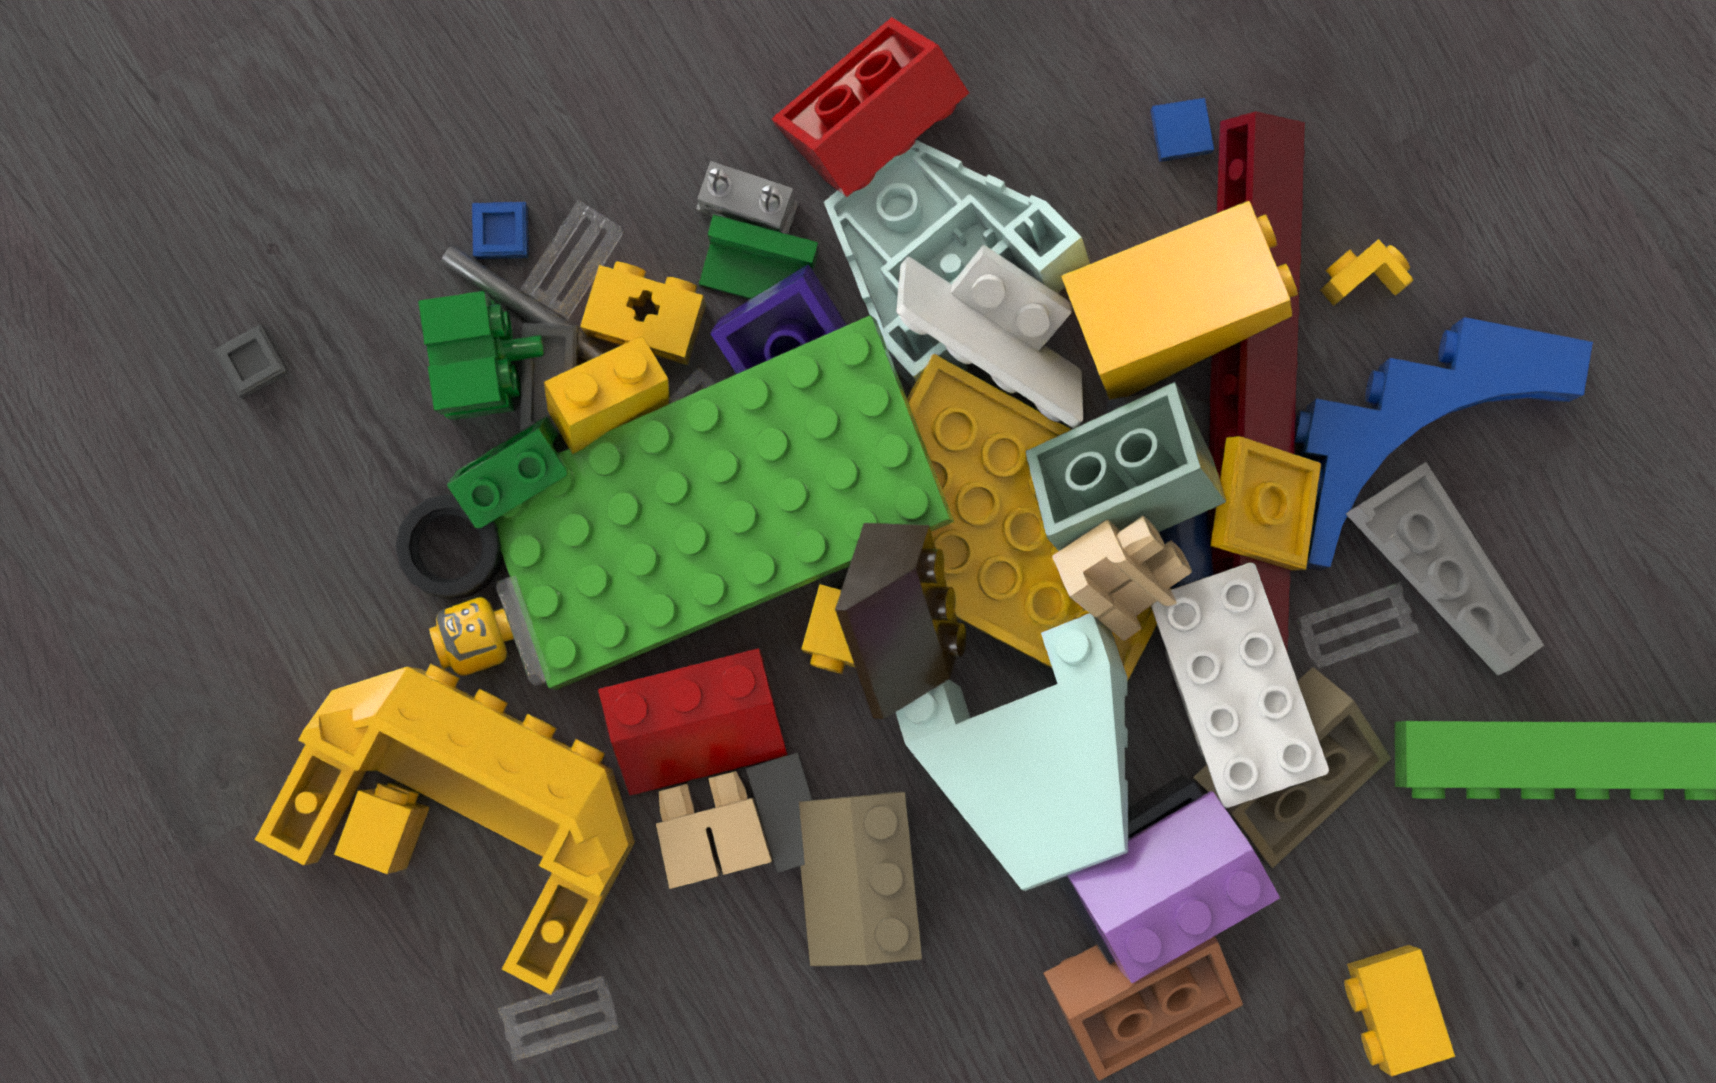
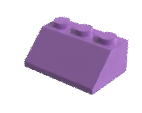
M1212 791L1128 839V853L1067 875L1118 968L1131 983L1136 982L1280 899L1254 849Z

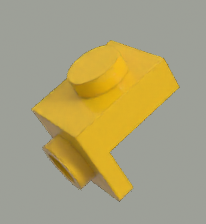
M1378 239L1358 257L1350 249L1326 270L1332 279L1320 291L1335 306L1372 273H1375L1395 296L1414 280L1408 273L1410 265L1402 253L1391 245L1385 247Z

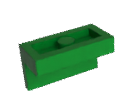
M713 214L708 231L710 245L699 286L751 300L808 264L814 272L819 254L818 242Z

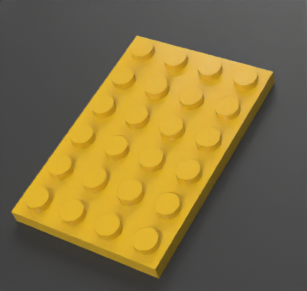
M932 354L925 369L915 382L907 400L954 519L953 523L931 531L936 549H941L944 555V577L947 587H953L955 592L956 617L1052 668L1041 633L1087 615L1089 612L1069 597L1052 558L1059 551L1046 537L1025 451L1072 429L1048 419L1034 408L938 355ZM1151 606L1136 616L1142 629L1124 641L1112 632L1127 675V682L1157 625Z

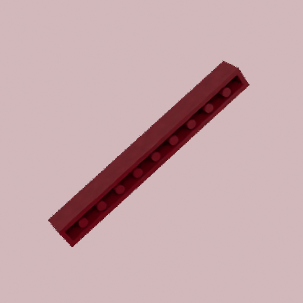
M1257 111L1220 121L1217 213L1250 201L1256 218L1266 214L1277 241V246L1270 248V252L1277 267L1287 264L1298 295L1290 298L1292 317L1212 355L1208 449L1214 460L1219 480L1221 478L1226 438L1241 436L1294 454L1305 122ZM1216 507L1208 510L1211 539ZM1211 546L1214 575L1247 563H1254L1256 565L1284 646L1288 652L1290 569Z

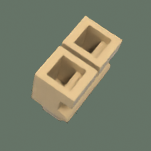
M1141 516L1121 531L1107 519L1052 556L1069 597L1095 618H1098L1101 623L1124 641L1142 629L1136 616L1157 601L1164 606L1176 604L1177 602L1170 587L1192 573V569L1181 548L1172 540L1164 544L1157 529L1144 516Z
M737 771L708 778L715 803V808L695 813L688 784L659 791L662 822L656 823L669 889L714 878L721 874L716 853L713 850L709 827L712 829L723 875L773 861L755 798L748 799L746 788Z

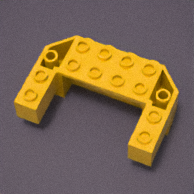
M430 663L427 671L407 666L332 690L300 735L298 740L304 743L305 746L255 840L302 865L318 863L366 771L377 770L543 857L539 866L551 872V875L502 970L552 995L561 986L635 843L613 769L601 763L605 753L578 739L574 741L572 747L553 738L557 729L554 726L530 714L526 715L523 722L504 712L508 705L506 701L480 688L475 697L456 687L460 679L459 677Z

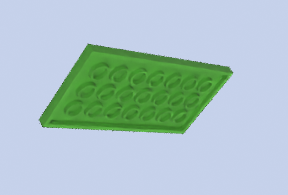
M872 315L614 428L574 454L571 453L570 449L558 453L568 468L567 475L493 520L498 528L500 549L547 686L553 690L563 688L849 567L864 523L929 525L930 530L934 531L954 522L877 320Z

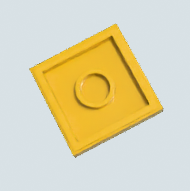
M1241 436L1226 438L1220 478L1226 502L1216 506L1211 546L1286 569L1306 570L1321 463Z

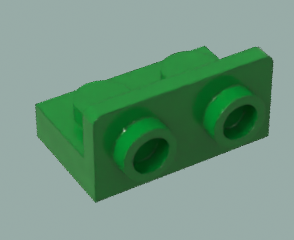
M547 416L458 469L447 483L448 488L474 527L482 528L567 475L568 468L552 445L559 433Z

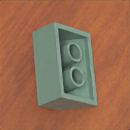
M1175 382L1025 451L1046 537L1058 551L1107 519L1121 531L1141 516H1144L1160 532L1226 502L1214 460Z

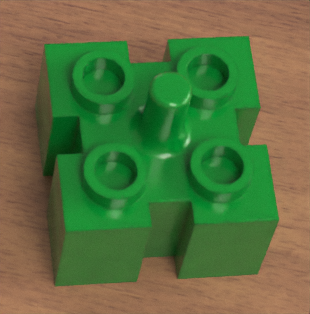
M485 291L419 300L424 345L427 346L430 365L428 366L434 411L441 415L444 414V417L451 421L515 411L513 397L521 396V385L516 364L511 365L510 362L543 357L545 351L542 337L538 335L513 339L509 312H503L502 305L491 300V297Z

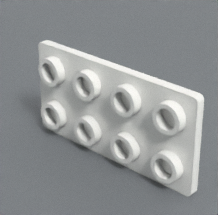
M984 244L952 284L911 257H907L900 265L896 312L909 329L920 335L929 334L943 343L949 353L958 361L964 364L973 363L989 373L993 381L1003 390L1009 393L1018 392L1034 402L1037 409L1048 419L1054 422L1061 420L1072 428H1077L1083 421L1082 372L1077 366L1045 346V343L1072 313L1070 301Z
M1247 563L1172 589L1171 591L1177 602L1172 606H1164L1158 601L1151 605L1166 648L1165 655L1201 756L1205 758L1219 800L1224 808L1256 799L1328 773L1329 768L1254 563Z

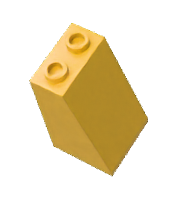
M1250 201L1061 276L1109 400L1130 396L1292 317L1290 298L1298 295L1296 285L1287 264L1276 266L1270 252V248L1277 246L1273 229L1266 214L1256 218Z

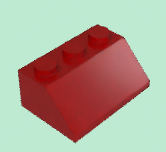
M891 17L771 120L828 184L848 197L854 191L866 187L874 179L875 173L895 156L902 155L911 149L915 144L916 138L935 122L951 115L956 105L969 94V91L938 44Z
M759 648L598 689L611 744L629 796L788 755L762 651Z

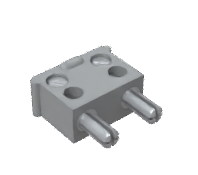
M710 161L697 198L696 210L710 216L714 214L789 234L799 202L794 200L793 188Z

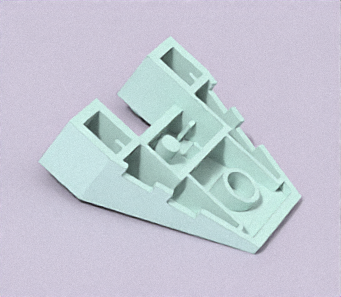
M918 140L915 141L911 149L902 155L895 156L877 171L874 179L866 187L854 191L848 197L836 191L824 201L868 312L877 320L896 371L912 388L925 369L932 354L938 355L963 370L968 368L966 364L954 358L943 343L929 334L920 335L915 333L903 323L897 314L900 265L907 257H911L952 284L984 244L1056 293L1065 288L1062 275L1090 264L1082 237L1046 201L1033 195L1030 198L1006 187L1004 181L989 174L987 177L982 176L964 167L962 161Z
M1090 613L1041 633L1058 684L970 718L961 687L951 680H947L896 711L906 746L1024 891L1128 853V781L1125 780V748H1128V729L1125 727L1127 675L1112 631Z

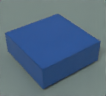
M1205 98L1152 106L1150 112L1159 162L1212 154L1214 146Z
M526 202L472 203L473 257L476 260L529 258L528 205Z

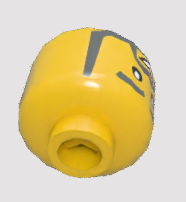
M476 597L442 609L436 617L437 626L429 628L442 668L452 667L453 671L460 676H467L504 662L507 654L505 642L515 639L505 609L502 608L494 611L490 602L483 597Z

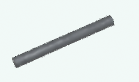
M451 245L441 259L443 264L528 322L569 324L455 245ZM579 330L578 356L589 361L609 351Z

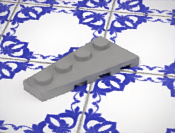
M1426 462L1345 513L1497 675L1513 669L1544 646Z

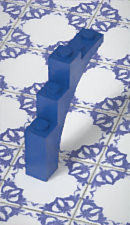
M1464 317L1451 327V331L1445 330L1442 335L1438 351V361L1445 363L1444 368L1389 358L1379 366L1378 371L1372 370L1365 393V401L1372 403V409L1316 398L1307 405L1306 412L1299 410L1296 415L1294 443L1300 444L1298 456L1321 463L1306 568L1321 571L1331 566L1340 531L1347 517L1345 513L1351 510L1361 488L1385 458L1420 428L1444 415L1488 402L1537 399L1569 403L1584 395L1593 342Z

